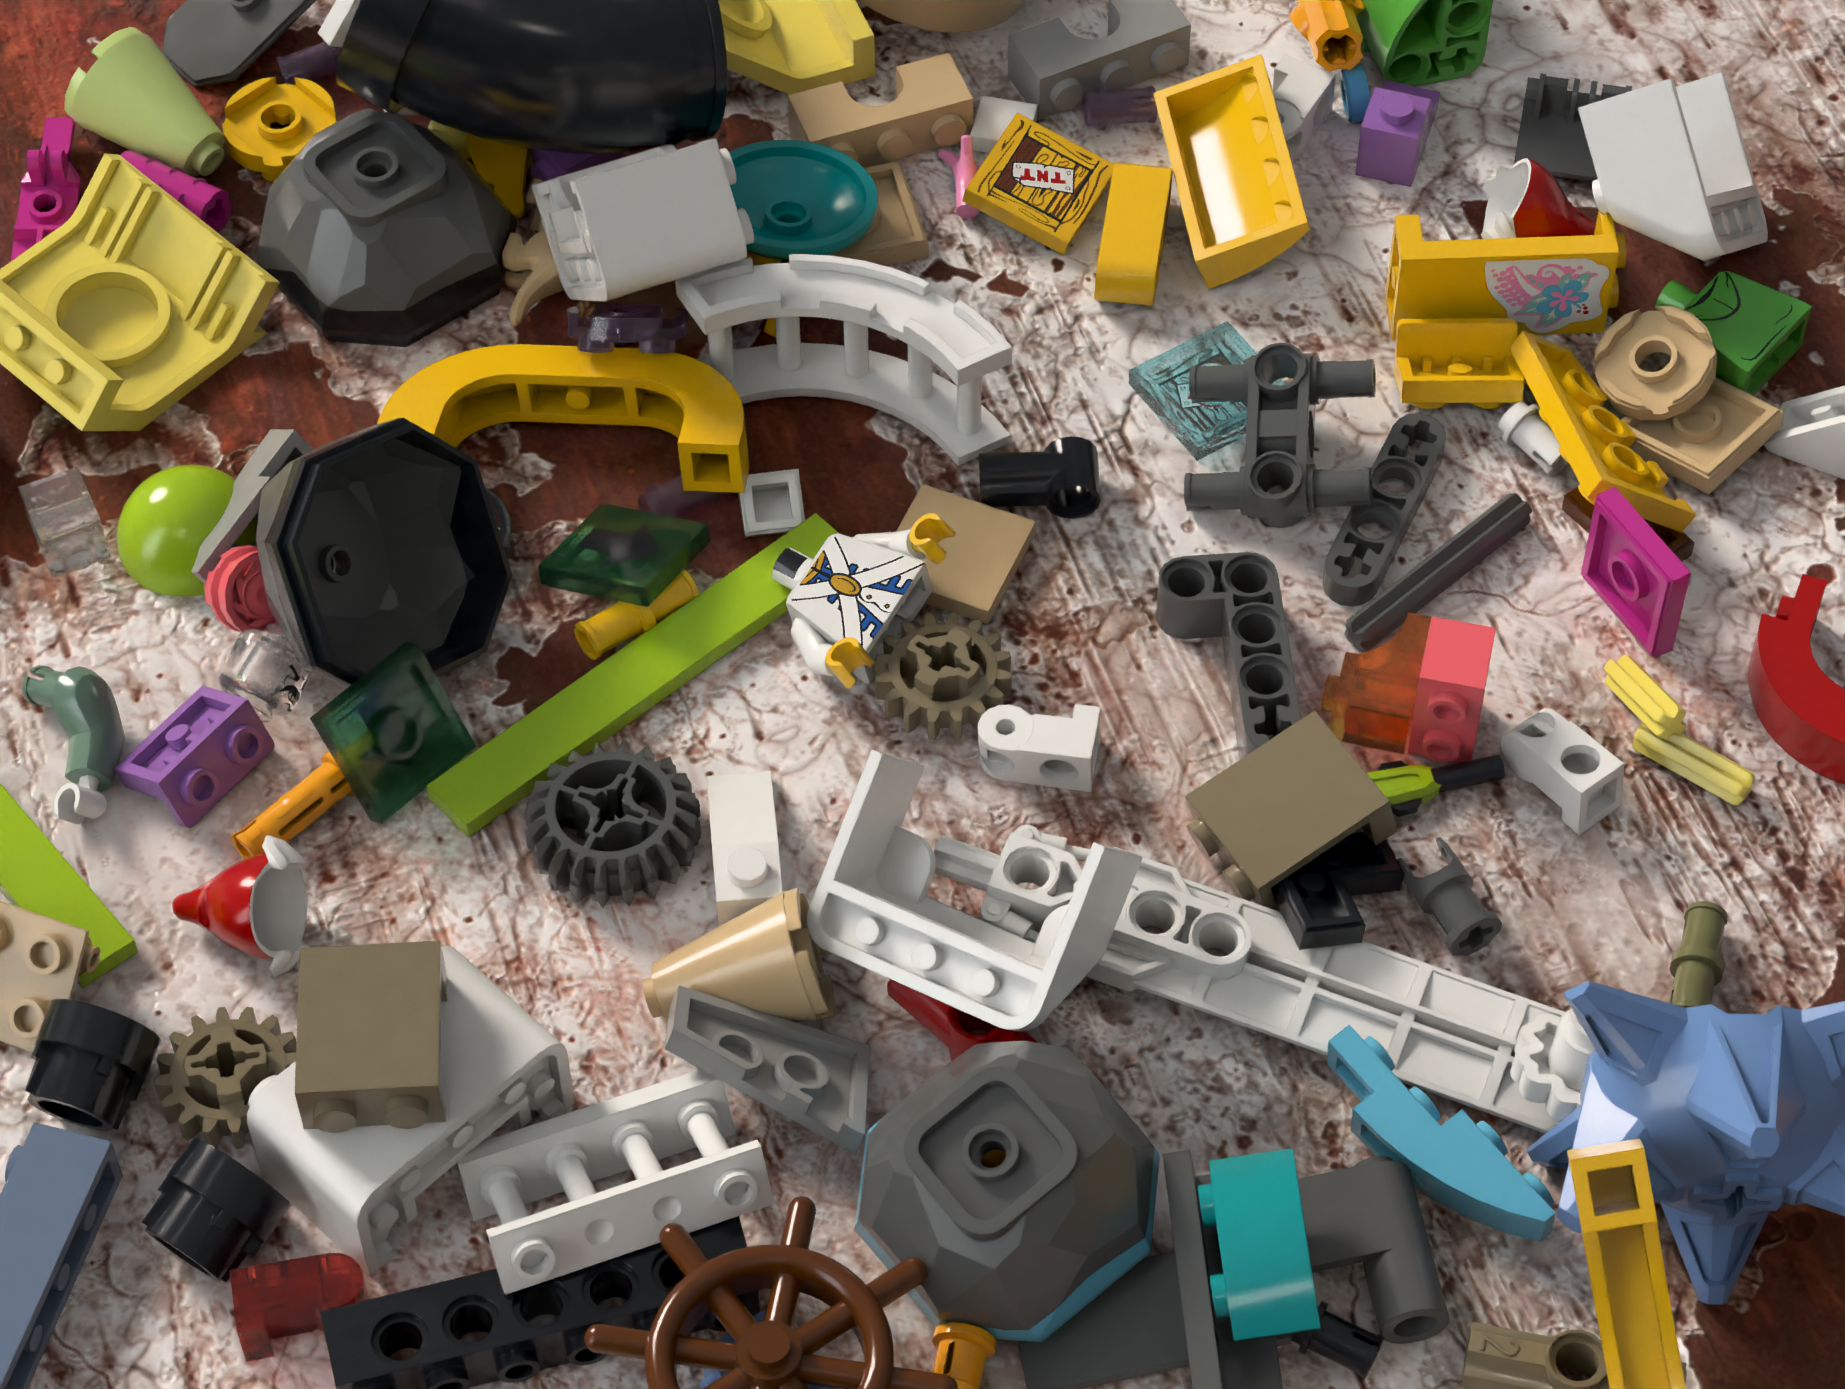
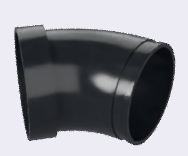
M361 0L340 53L336 80L343 88L391 114L397 113L403 107H406L439 124L483 139L527 149L572 154L625 153L649 150L667 144L674 146L685 140L696 142L712 138L720 128L726 107L727 55L718 0Z

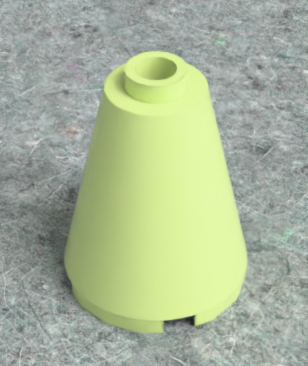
M128 27L114 32L101 41L91 51L98 58L87 73L78 67L70 80L65 93L64 110L74 119L77 125L128 150H133L149 158H158L161 163L172 168H181L185 174L192 177L199 175L207 176L216 170L225 155V150L223 149L225 142L224 134L154 40L137 28Z

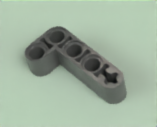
M1251 552L1182 556L1173 558L1165 563L1159 571L1156 609L1157 623L1166 634L1175 638H1222L1239 757L1242 759L1269 741V735L1275 737L1301 719L1278 572L1275 565L1267 557Z

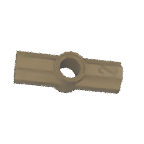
M1477 1322L1471 1323L1461 1387L1471 1389H1609L1601 1340L1592 1333L1584 1330L1569 1329L1558 1333L1555 1337H1549ZM1681 1362L1684 1381L1686 1384V1363ZM1575 1369L1583 1373L1588 1379L1573 1381L1562 1375L1559 1370Z

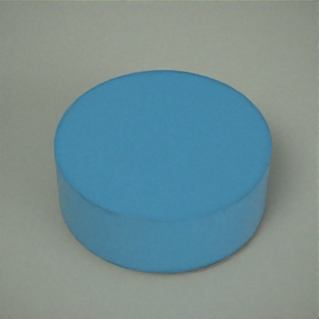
M1357 64L1351 70L1342 69L1339 72L1343 107L1346 119L1351 124L1363 122L1370 102V92L1363 64Z

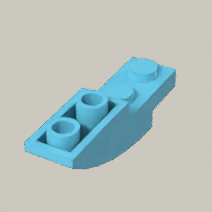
M1350 1024L1328 1041L1327 1065L1360 1100V1103L1352 1109L1351 1131L1375 1156H1387L1393 1161L1406 1164L1410 1169L1414 1187L1438 1203L1471 1220L1508 1234L1539 1242L1551 1234L1556 1212L1551 1208L1555 1204L1552 1195L1535 1175L1527 1172L1522 1176L1505 1157L1508 1153L1505 1143L1489 1124L1484 1121L1475 1124L1461 1109L1440 1126L1437 1122L1441 1118L1430 1098L1418 1087L1414 1086L1408 1090L1392 1072L1395 1069V1065L1384 1047L1371 1036L1363 1040Z

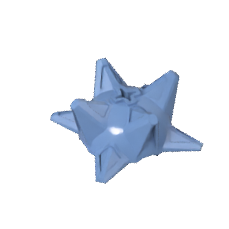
M1587 981L1564 992L1566 1000L1595 1050L1589 1055L1585 1075L1580 1088L1581 1105L1527 1148V1152L1531 1160L1542 1167H1568L1557 1211V1218L1572 1231L1581 1233L1567 1150L1639 1138L1645 1149L1654 1203L1659 1201L1696 1295L1702 1303L1718 1305L1727 1303L1770 1211H1777L1787 1204L1798 1205L1807 1203L1845 1216V1001L1803 1010L1778 1005L1766 1014H1727L1712 1004L1685 1008L1591 981Z

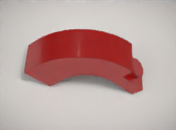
M1802 574L1795 598L1782 595L1775 617L1763 613L1761 615L1749 662V692L1752 704L1764 728L1787 754L1813 772L1845 785V689L1823 673L1813 657L1810 646V638L1817 620L1827 581Z

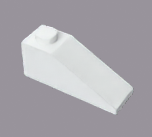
M771 771L707 776L718 927L783 892Z

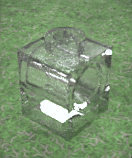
M78 467L18 487L30 528L52 578L71 571L84 569L91 564L111 558L100 517Z

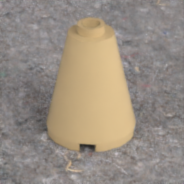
M799 888L783 891L653 962L651 965L652 977L643 979L644 995L652 1017L663 1016L666 1024L668 1023L670 1003L678 986L794 1022L822 1021V1019L835 1016L836 1005L831 976H824L821 955L825 954L824 949L814 942L808 930L807 913L809 904L803 893L799 894Z

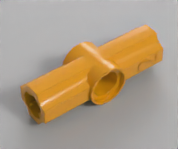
M1297 0L1298 5L1289 14V17L1297 30L1310 42L1315 62L1328 72L1336 69L1351 70L1364 57L1361 50L1363 36L1356 18L1365 9L1362 0Z

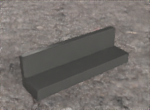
M1190 1150L1162 1154L1192 1388L1283 1389L1276 1335L1234 1341L1230 1317L1216 1319L1210 1275L1223 1273L1217 1226L1204 1228L1198 1194V1185L1211 1184L1210 1174L1195 1175Z

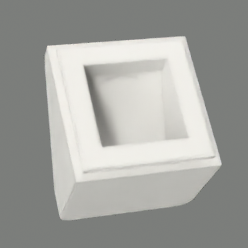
M799 469L748 475L744 493H738L745 538L788 533L805 521Z

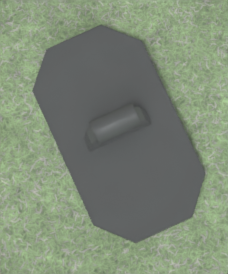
M186 0L166 21L162 52L175 70L195 88L236 81L317 0Z

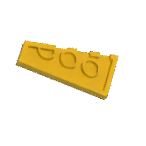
M1522 331L1509 349L1522 372L1524 384L1532 391L1540 407V417L1550 426L1560 445L1558 448L1560 455L1570 464L1580 483L1578 489L1582 496L1595 505L1598 494L1615 486L1643 519L1682 533L1694 519L1696 513L1686 500L1678 498L1672 500L1662 488L1669 478L1656 462L1647 461L1645 463L1632 450L1630 446L1637 439V436L1625 421H1621L1613 413L1602 407L1608 400L1607 397L1601 392L1600 388L1571 350Z

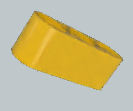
M1120 162L1114 163L1097 262L1095 301L1154 307L1170 206L1172 168Z

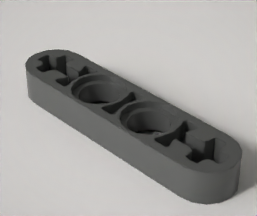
M1420 413L1407 414L1399 418L1393 425L1371 468L1373 478L1372 506L1351 507L1326 556L1322 584L1324 592L1334 602L1350 607L1359 606L1371 601L1376 595L1442 463L1446 432L1444 426L1432 416ZM1416 440L1424 441L1420 444L1415 454V461L1407 458L1408 446H1412ZM1387 479H1401L1407 482L1412 487V490L1404 495H1393L1385 492L1380 487V484ZM1367 522H1377L1386 526L1390 534L1381 539H1371L1363 536L1357 528ZM1355 556L1362 559L1361 574H1356L1352 580L1342 577L1349 574L1354 564Z

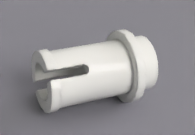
M1520 401L1507 410L1498 424V428L1503 432L1502 439L1507 445L1516 444L1542 467L1548 476L1553 477L1564 470L1569 463L1560 455L1558 451L1560 445L1550 426L1540 417V408L1534 404L1528 406L1525 402Z

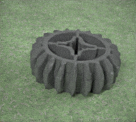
M623 740L616 752H605L602 746L596 742L592 755L583 757L574 750H571L568 758V767L550 763V768L547 772L548 781H535V787L532 791L533 801L527 802V808L525 809L527 826L525 837L527 848L531 849V854H533L535 867L539 870L540 874H548L549 882L553 885L555 891L570 886L571 895L577 903L590 893L596 895V901L602 908H604L610 896H621L623 901L630 907L634 899V893L641 890L655 899L657 891H659L658 880L676 885L677 878L680 875L679 866H691L694 857V846L699 845L701 825L698 818L701 814L699 800L696 798L695 793H692V784L687 778V774L676 773V766L673 764L671 757L655 762V754L651 751L649 745L636 755L630 754V748ZM645 802L661 814L663 820L651 817L650 810L641 807L640 804ZM564 827L576 830L577 837L586 841L584 846L571 840L563 832Z

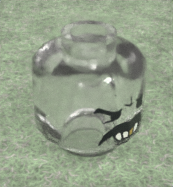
M270 623L267 624L265 630L247 629L236 637L218 673V682L224 692L248 699L260 720L268 723L273 716H285L292 712L312 672L305 669L300 663L279 625Z

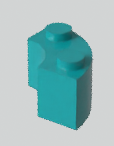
M1293 1148L1209 1160L1211 1184L1198 1185V1194L1204 1228L1217 1226L1223 1273L1210 1275L1216 1319L1230 1317L1234 1341L1320 1329L1318 1305Z

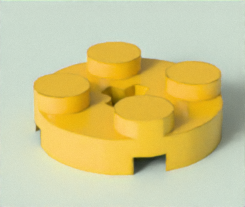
M276 77L263 78L247 84L232 95L224 109L226 118L224 123H222L226 148L236 162L247 169L261 172L264 179L274 182L313 135L337 122L334 102L331 96L320 85L308 79L294 77L295 85H277ZM274 122L280 125L290 124L282 129L270 128V124Z

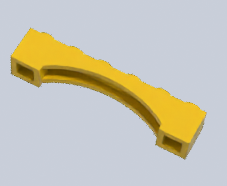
M1639 1138L1567 1150L1609 1389H1686L1644 1146Z

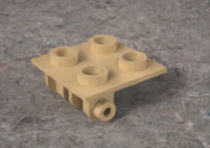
M0 901V1041L33 1052L35 1040L50 1002L54 999L72 1000L78 975L82 971L91 973L98 965L100 949L92 945V940L88 937V930Z

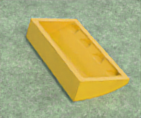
M1262 54L1153 93L1194 259L1208 290L1239 278L1266 264L1290 248L1311 230Z

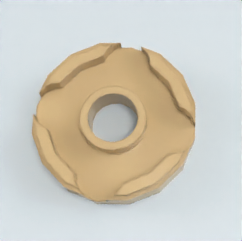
M1656 306L1657 311H1647L1641 313L1640 309L1623 315L1606 329L1595 349V375L1601 392L1608 399L1607 402L1619 413L1637 420H1665L1687 412L1705 397L1716 378L1718 357L1708 328L1692 313L1673 306ZM1665 353L1671 357L1667 366L1659 371L1646 372L1639 368L1642 360L1650 354Z

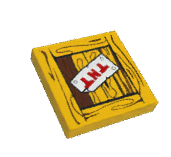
M1016 113L966 187L962 201L1064 256L1111 183L1114 164L1031 119Z

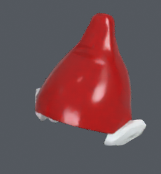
M1524 158L1514 165L1506 163L1497 169L1496 176L1489 178L1481 188L1489 195L1483 231L1480 234L1483 239L1594 235L1596 223L1569 202L1553 175L1538 162Z
M266 835L262 844L265 853L239 861L224 869L202 886L191 892L180 894L173 900L172 910L178 919L194 923L206 929L229 947L244 954L271 961L268 969L275 978L290 971L299 962L300 948H310V945L302 942L306 925L308 898L303 874L299 866L306 864V862L285 840Z

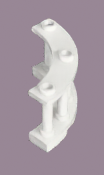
M789 254V263L753 266L752 258H747L675 280L677 297L705 335L708 334L710 357L701 360V362L713 367L730 381L736 389L742 404L778 397L808 396L840 399L870 406L911 424L929 436L946 451L958 466L979 457V453H988L1011 443L1010 433L991 412L981 405L982 376L1012 363V346L991 323L960 299L953 304L949 300L931 292L930 283L919 277L891 267L858 259L830 255ZM799 316L843 321L844 346L801 343ZM775 318L777 344L733 351V325ZM868 327L907 343L908 362L894 356L869 350ZM932 361L945 371L956 385L933 373Z

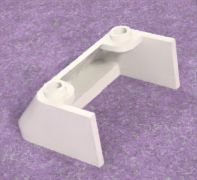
M1724 72L1676 87L1673 78L1578 108L1598 179L1592 182L1593 196L1602 215L1610 213L1616 223L1702 261L1767 242L1768 230L1763 207Z
M871 749L808 909L807 926L810 936L819 947L999 1028L1013 1031H1028L1038 1027L1104 956L1143 857L1129 851L1093 842L1069 904L1055 909L1048 915L1042 925L1036 943H1033L926 896L935 873L936 860L934 852L924 838L901 828L925 766L911 760Z

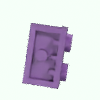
M201 686L127 755L114 770L126 788L162 799L177 823L191 828L274 749L275 743L248 699Z

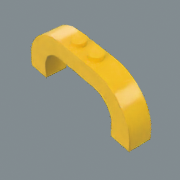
M507 344L461 352L427 366L405 381L391 395L377 424L398 418H405L455 448L476 431L506 422L646 426L667 431L678 438L677 445L683 491L744 493L749 473L744 409L734 386L720 372L697 359L658 349Z

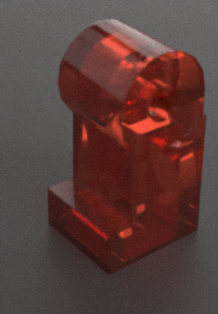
M325 1253L229 1270L237 1334L246 1362L274 1357L272 1339L313 1332L317 1329L324 1331L320 1311L369 1300L360 1265L352 1257L342 1253Z

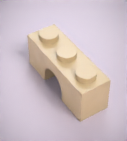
M950 52L896 66V99L885 105L868 106L858 103L850 97L842 81L788 95L789 132L792 140L806 141L830 147L849 156L863 168L896 161L941 147L952 146L961 142V136L970 135L973 127V97Z

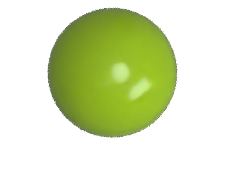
M190 464L164 469L143 481L126 501L117 527L118 553L126 572L143 587L160 594L180 597L205 594V584L191 571L202 542L214 529L227 509L233 493V483L236 479L212 467ZM256 516L242 532L235 544L244 546L253 544L256 541L258 525Z

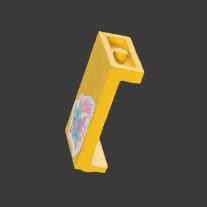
M1598 211L1594 235L1423 241L1419 214L1395 215L1385 291L1391 340H1396V326L1400 319L1513 318L1518 325V336L1522 331L1533 335L1604 333L1608 308H1616L1618 305L1619 286L1615 272L1616 268H1624L1626 264L1627 248L1624 232H1615L1614 222L1610 213L1602 215Z

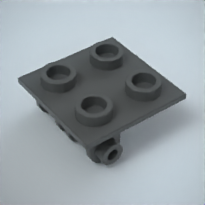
M1540 73V79L1528 77L1514 164L1524 158H1528L1541 164L1553 176L1592 182L1598 179L1578 108L1632 91V86L1626 85V87L1603 84L1601 95H1596L1598 81L1592 80L1590 94L1578 92L1579 78L1574 79L1573 91H1567L1569 79L1550 77L1543 73Z

